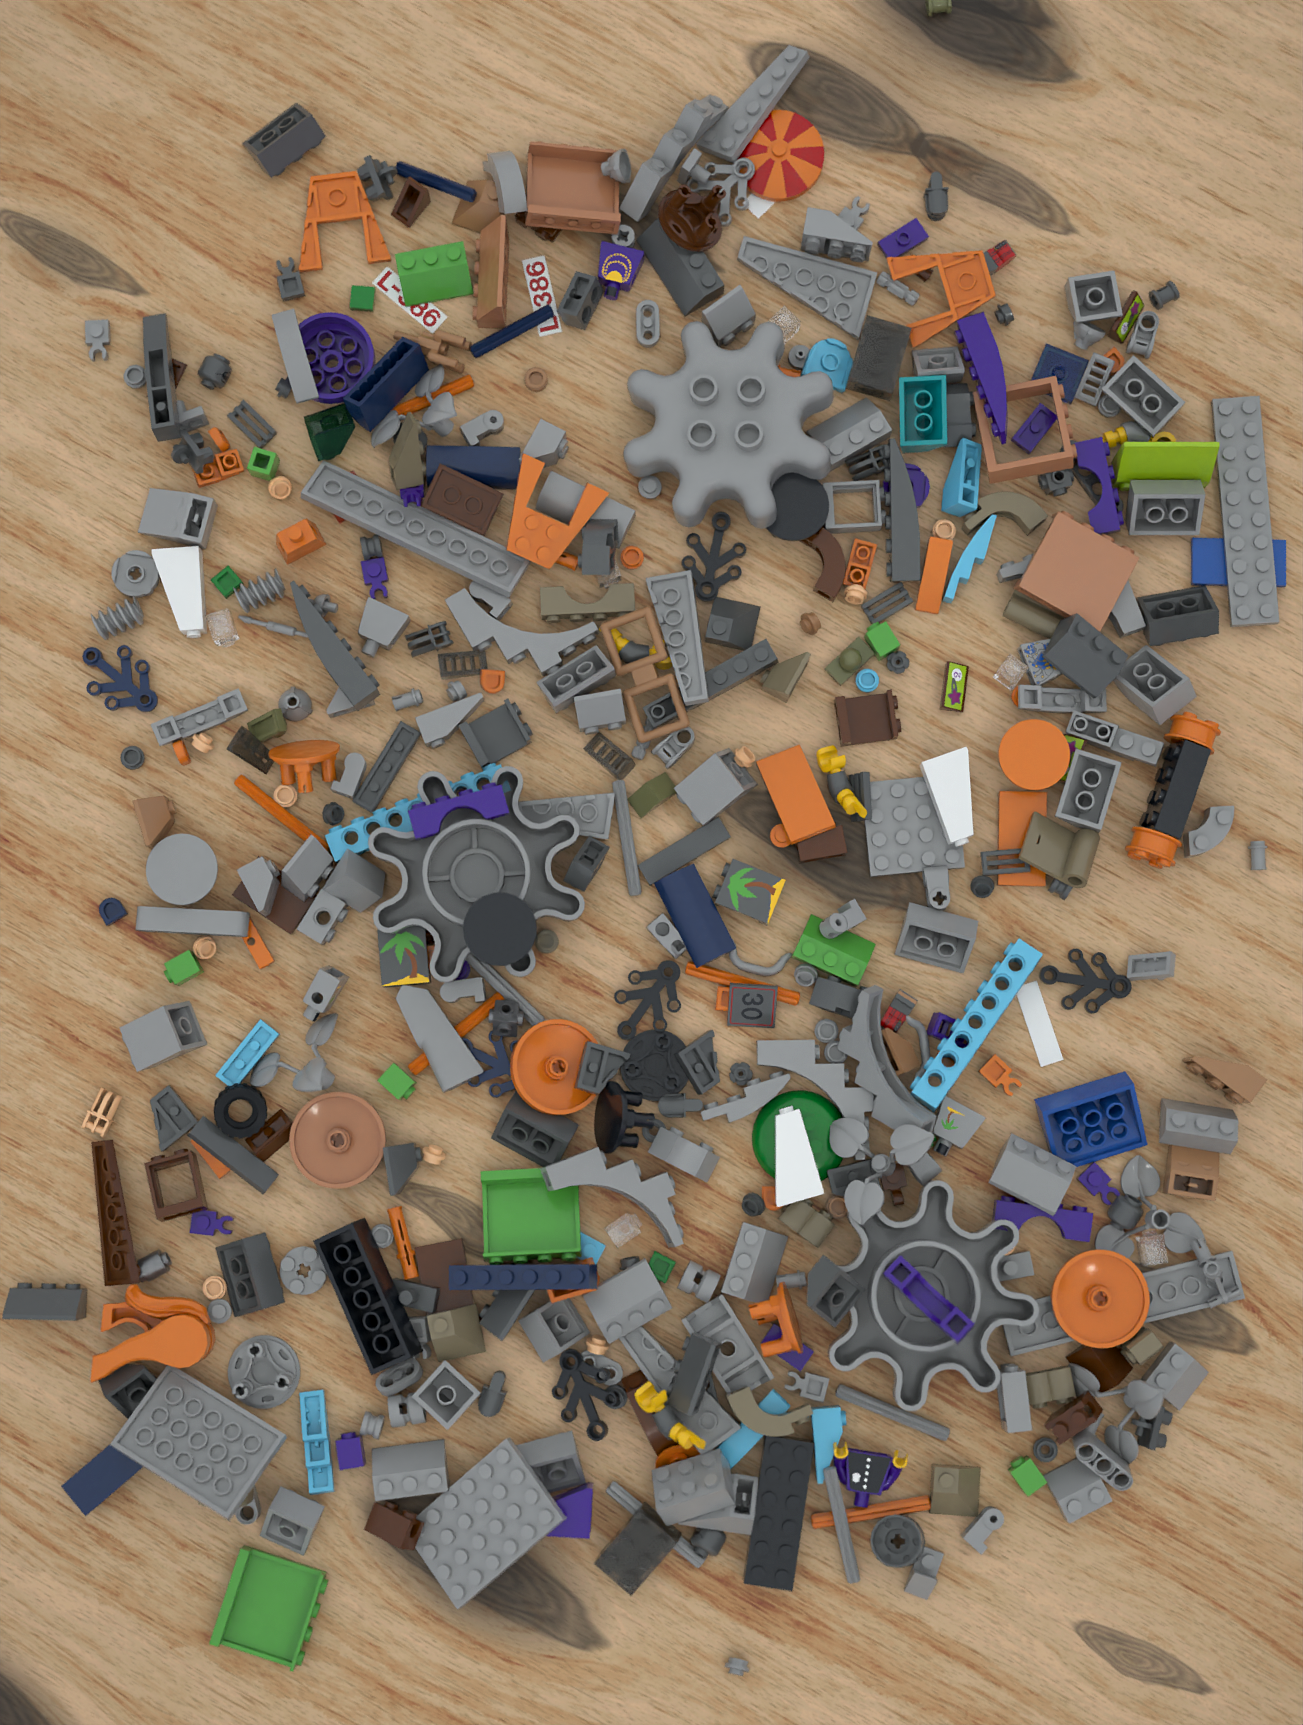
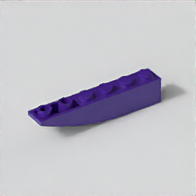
M984 312L957 320L958 330L955 331V337L958 344H963L962 354L965 362H970L969 372L972 381L977 380L978 386H976L978 397L980 400L984 399L985 415L987 418L991 417L993 422L991 423L992 433L994 437H999L1001 445L1006 444L1008 425L1004 370Z

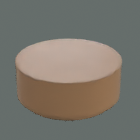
M533 367L526 372L524 381L530 391L540 392L546 388L548 378L543 369Z

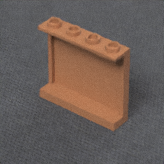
M530 141L527 154V211L525 226L617 235L621 222V214L619 213V182L610 178V175L604 176L601 164L608 161V158L618 150Z
M1058 511L1052 514L1051 518L1053 519L1023 576L1016 581L1013 589L1064 618L1077 613L1100 632L1140 557L1134 555L1135 551L1127 546L1120 547L1115 544V540L1105 534L1099 535L1094 532V528L1091 525L1083 522L1080 524L1073 520L1074 516L1070 513Z

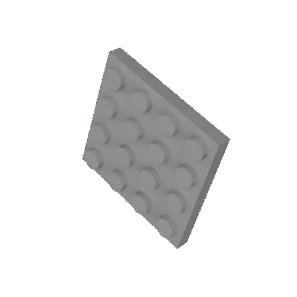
M924 777L870 782L872 819L864 821L870 877L924 872L922 867L947 865L948 870L965 868L963 845L958 847L955 846V843L948 845Z

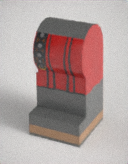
M1003 240L992 249L990 248L984 252L990 276L1017 256L1007 240Z
M899 989L880 1021L881 1030L889 1028L897 1033L905 1022L906 1016H909L918 1000Z

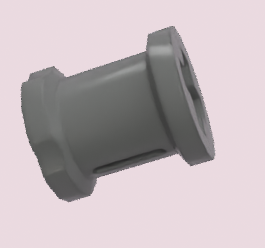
M1168 281L1164 287L1156 291L1152 290L1149 292V299L1157 310L1162 309L1164 304L1180 298L1179 291L1172 281Z

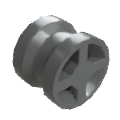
M375 534L372 538L360 537L364 560H370L373 556L383 557L379 535Z
M1054 878L1048 891L1059 894V897L1065 900L1073 887Z

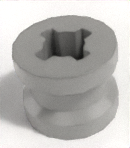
M620 225L618 234H612V243L633 248L635 244L633 229L627 225Z
M366 1411L360 1435L365 1436L369 1434L374 1439L379 1440L385 1416H374L371 1412Z

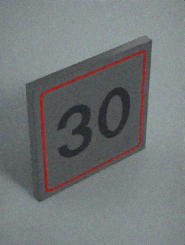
M730 983L727 1026L775 1028L778 986Z

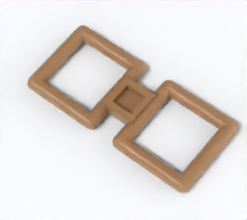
M646 606L602 623L600 629L615 669V674L623 676L632 673L636 685L625 689L622 695L638 742L645 743L687 728L690 725V721L675 676L669 673L659 677L655 663L667 658V652L652 608ZM645 617L657 653L622 665L611 630ZM668 685L679 720L645 732L633 697Z

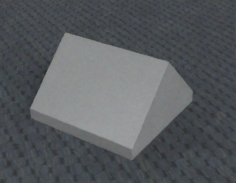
M958 346L912 350L914 377L946 375V383L961 382L965 368Z
M347 849L322 889L361 913L382 898L385 872Z

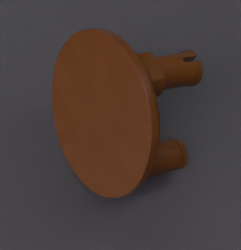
M684 184L680 185L677 190L667 193L661 200L658 208L659 221L667 236L677 245L690 251L703 252L713 248L719 241L722 233L721 220L716 210L720 201L726 196L725 190L720 193L723 187L715 185L711 192L704 197L691 191Z

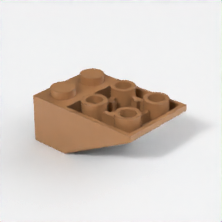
M1196 1056L1186 1057L1182 1060L1187 1064L1185 1068L1196 1076L1198 1074L1206 1078L1205 1083L1215 1090L1221 1089L1226 1093L1224 1097L1235 1105L1237 1103H1251L1267 1081L1265 1077L1244 1064Z
M1169 1144L1162 1193L1216 1201L1220 1153Z

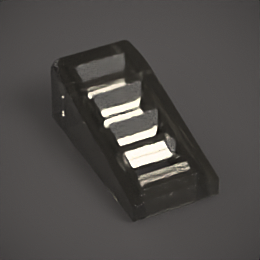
M478 650L438 654L441 679L446 680L480 675L481 669H476L474 657H479L481 669H488L485 650L482 652ZM465 658H470V670L466 669ZM460 659L461 670L457 671L456 660ZM451 660L452 671H447L446 661Z
M241 725L228 745L227 750L267 775L274 764V761L269 758L268 752L270 750ZM263 758L267 760L266 763L262 761Z
M600 732L583 748L586 753L617 780H623L635 767L633 759ZM603 742L604 745L595 753L594 750ZM610 748L611 751L604 757V759L601 758ZM618 755L619 757L610 765L609 762Z

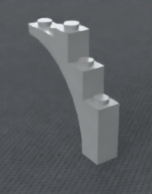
M710 94L702 100L694 99L685 105L674 128L663 135L653 156L642 163L619 208L637 222L648 215L663 187L687 153L701 136L727 111L728 106L719 97Z
M1034 553L1023 557L1022 562L1015 564L1014 561H1010L1001 565V569L996 574L999 583L1021 579ZM1129 580L1108 616L1120 638L1142 631L1146 627Z
M465 588L445 599L446 605L474 652L477 650L482 652L492 646L491 642L495 641L508 664L512 662L517 664L526 658V654L529 653L542 676L551 674L563 665L560 658L561 655H564V657L569 656L576 651L575 647L582 643L584 645L590 644L597 639L596 635L599 634L594 621L580 628L561 633L539 634L518 630L501 623L487 614L473 600Z
M877 985L864 989L858 996L859 1003L856 1013L852 1018L853 1024L841 1030L837 1049L860 1062L856 1068L857 1074L854 1083L877 1095L873 1101L874 1108L871 1115L873 1118L894 1130L901 1125L911 1124L932 1133L937 1116L923 1107L908 1092L889 1061L880 1025V1006L883 989Z
M815 1040L756 1041L757 1065L781 1068L808 1079L825 1092L836 1105L843 1118L856 1119L863 1123L869 1131V1117L864 1116V1112H873V1101L877 1095L863 1087L845 1088V1083H849V1070L844 1069V1064H815V1059H820L819 1045H815ZM866 1141L862 1146L870 1151L869 1141ZM859 1149L853 1157L854 1160H865V1155L867 1154Z
M599 1147L588 1149L540 1168L548 1191L568 1186L587 1185L602 1187L619 1193L636 1203L650 1216L661 1231L668 1248L684 1244L682 1228L679 1224H676L673 1216L675 1215L674 1206L667 1199L676 1195L674 1192L675 1182L667 1172L640 1180V1168L633 1160H627L606 1168L607 1160L604 1152L600 1151Z

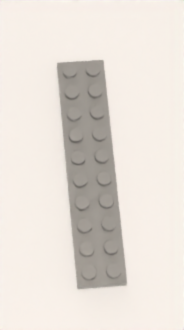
M1260 397L1212 399L1214 441L1219 442L1220 445L1216 464L1230 627L1275 625L1279 623Z
M324 460L301 491V499L506 597L511 596L531 562L506 550L505 546L421 506H417L415 503L410 502L408 507H404L403 499L400 496Z
M1233 1251L1212 1255L1217 1258L1215 1262L1221 1266L1222 1277L1220 1281L1224 1290L1226 1291L1238 1285L1242 1295L1230 1299L1229 1302L1245 1299ZM1198 1259L1142 1272L1148 1286L1150 1300L1148 1314L1144 1323L1209 1307L1206 1299L1219 1294L1215 1282H1210L1205 1278L1203 1268L1198 1266ZM1051 1295L1035 1299L1039 1306V1314L1032 1324L1028 1326L1002 1325L1010 1356L1075 1341L1057 1323L1052 1311Z

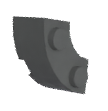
M967 383L946 384L948 445L943 447H958L960 439L965 438L972 441V437H976V424L972 423L970 406L974 404L973 391H969Z
M617 519L589 520L587 526L582 527L583 546L582 554L578 555V567L582 568V575H610L615 570V552L619 543Z
M828 975L827 979L817 977L809 1004L852 1019L859 1003L858 996L867 987L860 986V989L841 984L842 979Z

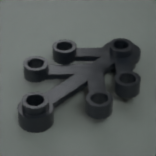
M717 512L712 518V527L715 531L710 555L701 544L698 534L691 533L687 536L686 542L688 547L694 549L707 568L705 578L696 567V560L692 556L688 555L682 559V567L686 571L691 570L693 579L697 583L695 587L696 596L704 602L714 600L718 595V588L730 580H738L742 573L739 566L732 565L728 568V572L714 579L717 569L735 558H742L746 554V546L739 542L734 544L731 550L719 557L724 531L729 529L731 522L729 515L725 512ZM724 520L726 524L723 527H719L717 521ZM695 537L697 538L698 542L696 544H691L689 542V539ZM742 547L744 551L741 554H737L735 548ZM686 560H691L693 562V565L691 567H687L684 564V562ZM732 569L738 570L739 574L737 576H732L730 574V571ZM704 587H709L711 589V592L709 594L703 593L702 589Z
M1076 948L1069 951L1068 960L1075 963L1084 976L1059 972L1052 965L1043 967L1039 972L1041 982L1046 985L1062 982L1083 986L1072 995L1062 998L1061 1006L1065 1010L1073 1009L1077 1002L1096 988L1106 989L1099 997L1088 1000L1084 1005L1087 1013L1094 1014L1111 998H1125L1132 989L1130 980L1124 975H1117L1108 964L1105 954L1101 952L1093 954L1091 962L1094 966L1101 968L1108 980L1098 978L1083 958L1082 951ZM1075 951L1079 953L1078 960L1072 959V952ZM1097 955H1100L1103 958V962L1101 964H1097L1095 962V957ZM1046 971L1052 973L1053 977L1051 980H1047L1044 977ZM1117 982H1120L1123 985L1122 991H1117L1115 989V984ZM1067 998L1071 999L1073 1002L1071 1007H1067L1065 1005V1000ZM1090 1002H1094L1096 1004V1009L1094 1011H1091L1088 1008V1004Z
M667 960L660 963L656 970L644 972L633 970L629 973L628 980L633 985H638L641 981L657 979L650 988L616 991L614 999L618 1004L643 999L629 1020L619 1024L617 1032L621 1039L630 1040L636 1035V1025L651 1004L654 1014L653 1028L657 1032L666 1030L667 1021L663 1017L660 992L665 985L669 998L667 1009L672 1013H676L681 1008V1002L677 998L675 982L680 977V968L675 962ZM671 968L673 970L672 976H665L664 970ZM632 974H639L640 979L638 982L631 980ZM619 993H624L626 995V999L624 1001L617 1000V995ZM676 1001L679 1007L676 1010H672L669 1007L670 1002ZM658 1020L664 1022L665 1026L663 1029L656 1028L655 1024ZM624 1026L631 1027V1033L628 1035L623 1034L622 1028Z
M567 1349L559 1358L562 1372L557 1385L552 1389V1395L558 1400L568 1395L567 1384L572 1376L575 1385L566 1408L561 1412V1418L565 1422L575 1420L577 1417L576 1408L581 1399L590 1421L587 1427V1435L593 1441H600L607 1436L608 1426L604 1421L600 1420L590 1395L604 1401L607 1406H614L619 1402V1394L614 1390L607 1392L585 1381L581 1372L594 1377L596 1382L602 1384L610 1379V1371L605 1367L598 1369L584 1362L579 1351ZM569 1357L575 1359L574 1365L569 1362ZM600 1371L605 1374V1379L599 1377ZM557 1388L563 1390V1395L557 1393ZM609 1394L614 1396V1402L609 1401ZM567 1410L572 1413V1418L567 1417ZM597 1425L601 1426L602 1433L597 1432Z

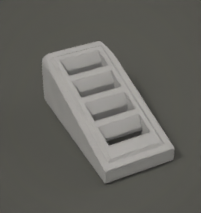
M1093 352L1074 398L1096 406L1102 394L1101 389L1106 385L1115 361ZM1098 362L1107 366V369L1103 370L1094 366V364ZM1094 371L1103 375V378H1097L1090 375V373ZM1087 380L1099 384V388L1086 384ZM1083 389L1096 393L1095 397L1082 393Z

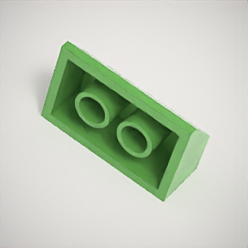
M463 241L395 254L406 307L473 295Z
M811 914L792 958L802 963L810 964L828 975L842 979V981L857 987L876 944L849 931L833 939H827L821 934L819 928L820 922L823 919Z

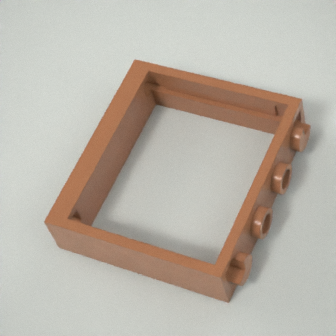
M1056 376L1006 385L1007 402L1052 393L1064 452L996 464L988 419L983 407L985 401L984 399H979L977 391L973 392L974 407L990 484L1074 468L1073 458L1077 457L1075 444L1071 445L1070 438H1073L1071 424H1066L1065 418H1069L1067 404H1062L1061 398H1064V389L1062 384L1058 385Z

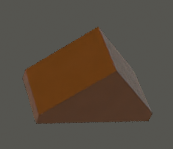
M408 177L391 215L410 228L431 202L428 189L413 178Z

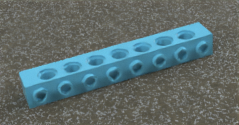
M492 763L483 767V771L474 775V772H469L460 777L461 780L458 782H448L455 794L461 788L472 789L473 792L480 791L477 787L479 781L486 779L491 783L493 775L502 766L501 764L496 766V763ZM508 780L502 785L504 793L511 791ZM419 793L416 799L408 801V798L394 803L396 807L387 810L386 807L375 810L372 812L374 816L366 819L364 816L351 820V825L343 828L342 825L329 829V834L325 835L335 862L339 863L347 849L357 855L370 851L368 846L370 836L368 828L372 824H379L380 828L386 827L400 832L413 831L408 810H412V805L423 802ZM394 815L402 816V823L397 827H393L390 824V819ZM352 832L357 833L358 841L353 845L347 844V835Z
M1020 938L1015 944L1011 942L1003 953L1006 955L1003 962H996L990 971L993 976L989 982L984 980L978 988L977 992L980 995L975 1001L971 999L963 1010L966 1012V1015L962 1020L957 1018L950 1030L953 1033L950 1038H943L937 1047V1050L940 1052L936 1058H929L923 1067L926 1072L922 1078L917 1076L911 1084L910 1088L913 1090L911 1095L932 1112H935L1041 960L1043 954ZM1016 962L1020 965L1021 969L1019 971H1012L1008 964ZM1003 981L1007 984L1008 988L1006 990H999L995 983ZM982 1001H992L994 1008L990 1010L985 1009L982 1006ZM977 1019L981 1023V1027L974 1029L970 1027L968 1021ZM963 1038L967 1041L968 1046L960 1048L955 1044V1040ZM949 1057L954 1061V1066L945 1067L941 1060ZM932 1076L938 1077L941 1085L937 1087L931 1086L928 1078Z

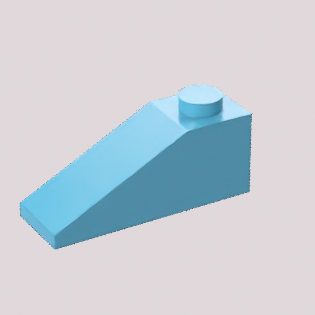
M965 438L960 439L943 488L941 511L962 517L977 510L982 444Z
M839 1405L811 1407L813 1411L811 1425L814 1442L815 1472L818 1484H822L825 1479L823 1469L830 1466L834 1456L833 1443L836 1442V1445H838L843 1432L842 1426L846 1425V1413L841 1411Z

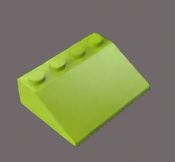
M1124 442L1112 459L1115 479H1112V488H1119L1120 491H1129L1130 480H1201L1203 488H1206L1212 477L1220 447L1219 442Z

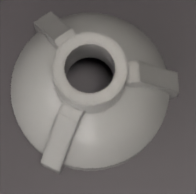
M626 149L616 151L608 158V161L602 162L601 170L604 176L610 175V178L618 182L630 183L631 163Z
M1074 321L1073 323L1074 338L1076 339L1074 344L1084 350L1100 341L1106 334V331L1089 322L1075 323Z
M295 686L285 691L279 699L278 707L279 709L281 708L283 717L289 721H301L313 711L309 695ZM297 699V703L294 706H290L289 701Z

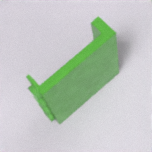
M540 1168L481 1171L484 1235L483 1258L485 1262H489L490 1265H501L504 1261L524 1264L528 1260L537 1259L538 1262L546 1263L551 1262L552 1258H562V1261H574L576 1257H581L579 1185L548 1191Z
M243 1545L240 1548L209 1644L216 1647L224 1645L288 1666L290 1667L289 1671L293 1672L296 1666H301L305 1651H302L304 1641L309 1642L313 1631L310 1623L312 1617L317 1618L321 1604L317 1603L320 1593L324 1594L329 1581L325 1579L327 1572Z

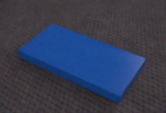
M1223 538L1191 539V585L1227 586ZM1272 540L1276 587H1285L1286 540Z

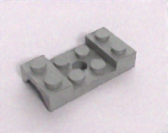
M722 1293L681 1319L690 1335L698 1333L722 1342V1344L727 1341L734 1344L735 1350L733 1354L728 1356L721 1352L720 1347L713 1368L714 1374L727 1394L747 1385L752 1391L774 1378Z

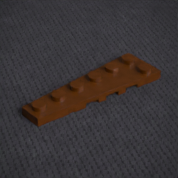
M113 1139L91 1142L105 1286L140 1283V1267L136 1264Z

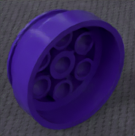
M334 312L316 314L299 324L307 356L310 354L316 355L315 360L309 362L313 377H322L321 381L316 384L319 398L312 400L324 404L343 403V398L375 366L374 347L366 330L353 318ZM324 339H332V343L330 345H321ZM347 344L355 345L354 349L350 352L343 350ZM331 360L338 361L337 366L334 368L327 367V364ZM357 365L361 367L358 373L349 372L352 366ZM336 382L344 383L341 389H333V385Z

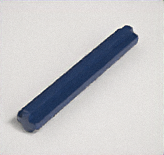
M402 161L397 162L395 166L399 176L411 177L418 183L468 202H473L477 196L474 188Z
M545 305L471 345L470 351L472 355L478 358L552 318L554 312L551 306Z

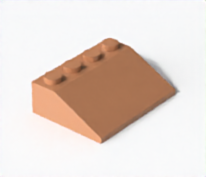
M506 215L499 216L482 229L480 239H476V253H480L479 261H475V275H479L478 284L474 283V298H478L477 306H473V320H477L478 328L503 329L506 327L510 245Z

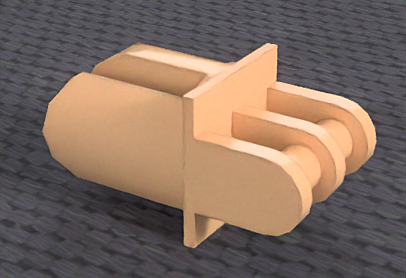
M101 1087L91 1109L87 1110L88 1113L81 1128H89L91 1133L97 1132L101 1134L100 1137L104 1138L111 1123L114 1122L112 1118L122 1096L117 1095L114 1099L115 1094L109 1091L105 1095L106 1089ZM92 1115L97 1116L95 1123L90 1121ZM102 1119L107 1121L104 1127L99 1126Z

